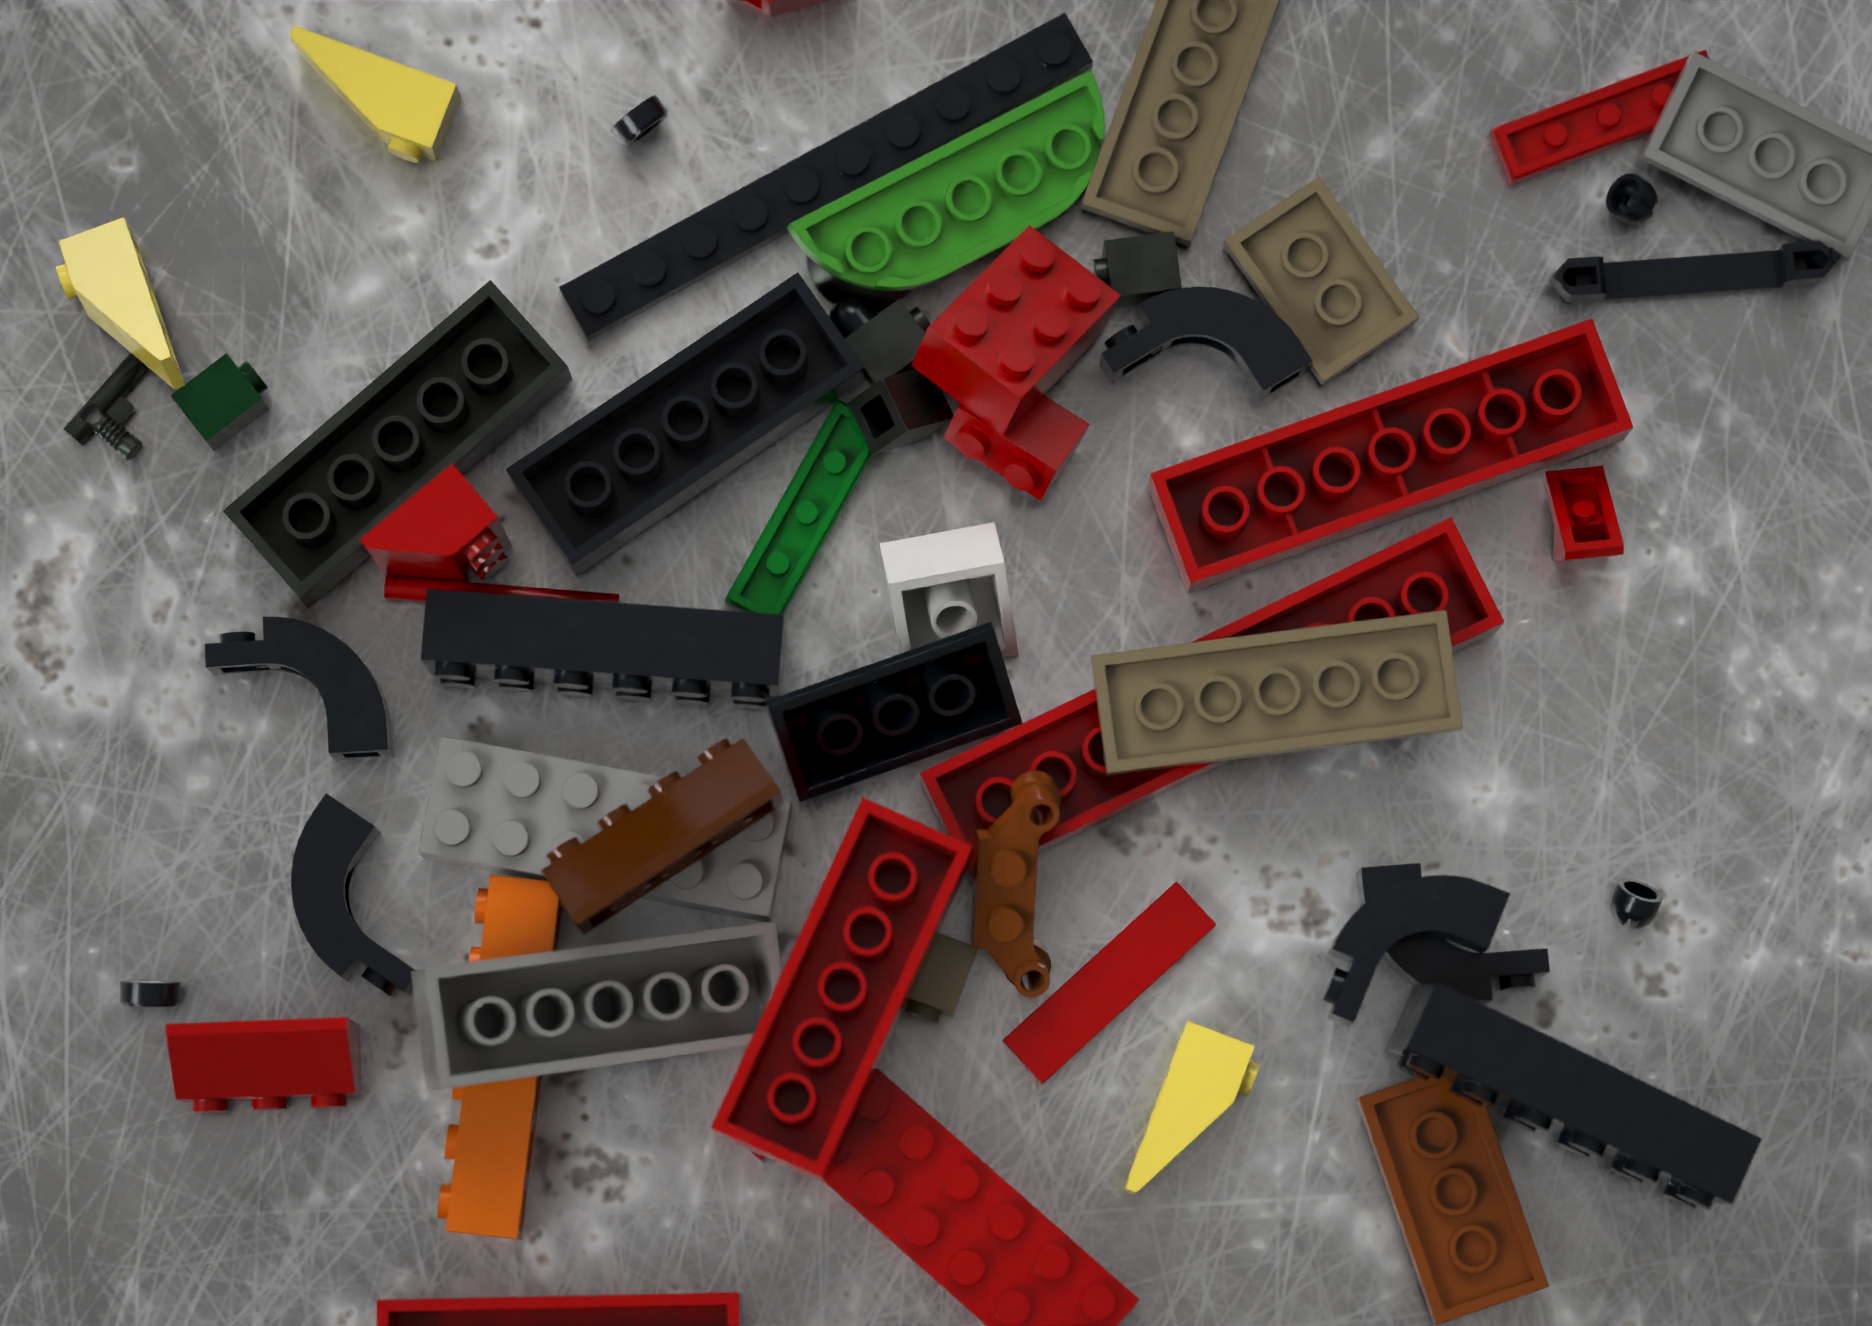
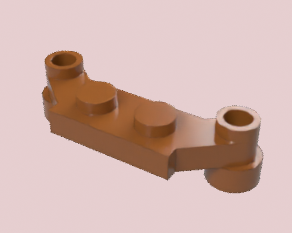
M1042 771L1026 772L1014 781L1010 792L1012 805L988 830H976L970 938L973 949H985L1005 972L1007 979L1015 985L1017 991L1021 995L1030 998L1042 995L1050 984L1051 960L1047 948L1042 941L1033 937L1038 842L1045 831L1052 829L1058 823L1061 805L1060 793L1054 779ZM1039 804H1044V805H1043L1042 807H1040V808H1034L1035 806H1037V805H1039Z

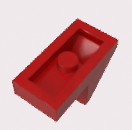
M1594 466L1545 471V492L1554 524V562L1623 555L1624 544L1604 467Z

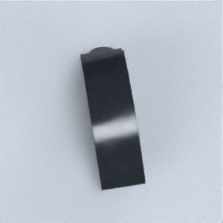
M1187 287L1166 291L1139 303L1136 316L1144 328L1137 331L1134 325H1130L1106 340L1104 344L1108 350L1101 354L1100 366L1111 384L1168 350L1183 346L1205 347L1228 358L1240 371L1260 402L1308 373L1313 360L1292 329L1272 310L1258 301L1226 289Z
M263 617L264 640H255V633L229 632L220 634V643L205 644L206 668L213 675L281 671L300 676L313 684L318 689L325 705L328 753L334 760L394 757L391 717L380 686L359 656L348 645L328 631L308 622L292 618Z
M326 793L306 822L293 856L291 892L296 917L301 930L318 957L347 982L362 962L368 967L361 977L389 996L392 995L397 987L410 995L413 991L411 971H415V969L364 934L354 918L350 903L351 882L356 868L381 832L374 825Z
M1421 863L1361 868L1356 873L1360 907L1381 891L1395 884L1422 877ZM1426 935L1404 939L1391 946L1382 956L1385 962L1412 986L1438 982L1484 1005L1493 1001L1491 980H1499L1500 990L1527 989L1536 987L1535 977H1542L1550 972L1548 948L1481 954L1461 949L1444 938Z
M1434 875L1414 878L1395 884L1369 899L1344 924L1327 953L1349 963L1346 971L1336 967L1328 983L1323 1001L1332 1004L1327 1018L1348 1027L1355 1022L1380 959L1391 946L1404 939L1425 935L1436 936L1481 954L1485 952L1490 946L1510 893L1470 878Z

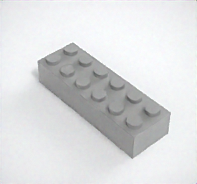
M441 736L418 853L427 860L547 881L541 870L551 864L546 856L552 850L573 837H577L582 844L601 831L597 822L611 811L624 804H627L632 811L651 799L652 797L647 790L663 777ZM783 799V806L641 899L762 922H771L793 809L791 800Z
M772 921L411 971L426 1090H441L748 1046L782 973L776 923Z

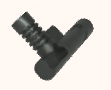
M130 353L64 427V430L80 444L93 431L95 434L100 435V438L104 439L106 443L113 446V449L117 450L126 460L133 458L142 447V442L134 435H130V432L121 426L134 411V406L123 396L148 367ZM98 408L101 416L100 421L96 423L86 422L85 419L90 412Z

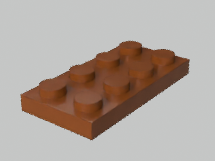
M1430 1077L1428 1081L1415 1078L1356 1099L1433 1325H1438L1549 1287L1486 1104L1483 1103L1482 1107L1451 1094L1449 1090L1453 1083L1443 1077L1440 1080Z

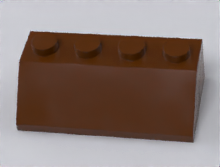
M728 738L717 742L697 757L702 764L683 778L678 771L663 777L647 790L652 797L651 799L632 811L627 804L616 808L597 822L601 829L600 832L582 844L577 837H573L556 847L546 856L551 864L541 871L583 935L600 926L784 805L781 790L743 738L733 745Z

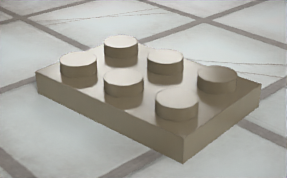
M1320 176L1242 227L1223 242V246L1266 307L1278 315L1298 337L1313 360L1310 369L1322 386L1415 324L1419 319L1416 311Z

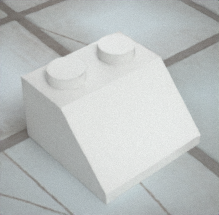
M995 522L879 543L899 654L991 622L1002 657L1019 656L1005 561Z

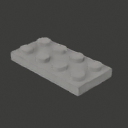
M1696 52L1689 55L1639 158L1805 242L1821 241L1828 248L1832 246L1842 255L1841 260H1849L1872 215V141Z

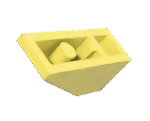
M293 26L290 38L296 51L382 142L389 144L387 147L388 152L414 163H419L422 156L434 161L438 160L462 99L457 84L306 29Z
M125 217L58 241L65 264L57 266L56 270L67 298L72 299L78 296L89 318L174 390L186 386L140 248Z
M1186 1022L1123 1191L1135 1195L1231 1106L1236 1099L1237 1093L1248 1097L1260 1063L1250 1060L1254 1045L1193 1022Z

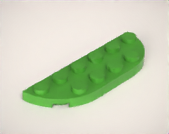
M1090 70L811 212L790 223L786 228L803 252L818 266L843 281L867 289L882 291L914 289L931 284L1012 243L1029 225L1037 230L1051 222L1068 209L1089 184L1098 160L1101 141L1104 140L1105 132L1102 98L1092 71Z

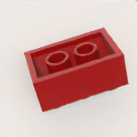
M453 463L359 539L385 577L387 575L470 582L476 576L481 581L492 576L508 561L509 558L505 552L512 547L498 516Z
M348 1017L166 1024V1040L175 1099L183 1103H192V1113L228 1112V1101L251 1100L252 1111L286 1110L287 1099L311 1098V1108L347 1107V1096H362L360 1025Z

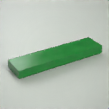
M836 399L724 600L726 604L740 612L781 614L785 616L874 456L869 450L849 405L842 400Z

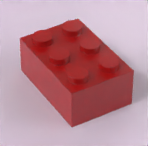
M1029 225L928 326L911 366L997 433L1004 436L1102 335L1121 295Z

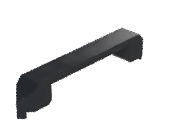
M1821 241L1786 243L1779 250L1606 263H1604L1603 257L1599 256L1568 258L1553 274L1549 283L1567 303L1572 304L1806 288L1818 285L1842 255L1832 246L1828 248Z

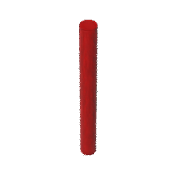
M387 575L384 585L385 599L426 602L427 589L620 603V594Z

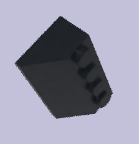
M991 622L766 701L770 722L799 802L1022 724L996 633Z

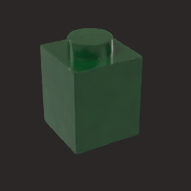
M227 353L186 383V386L181 387L171 395L213 451L217 450L269 410L260 396L262 392L268 389L264 381L247 360L237 367Z

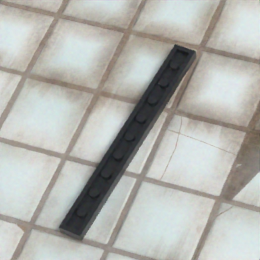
M1063 13L559 287L560 292L586 339L590 341L789 233L786 227L790 223L1039 97L1092 68L1093 60L1066 13Z

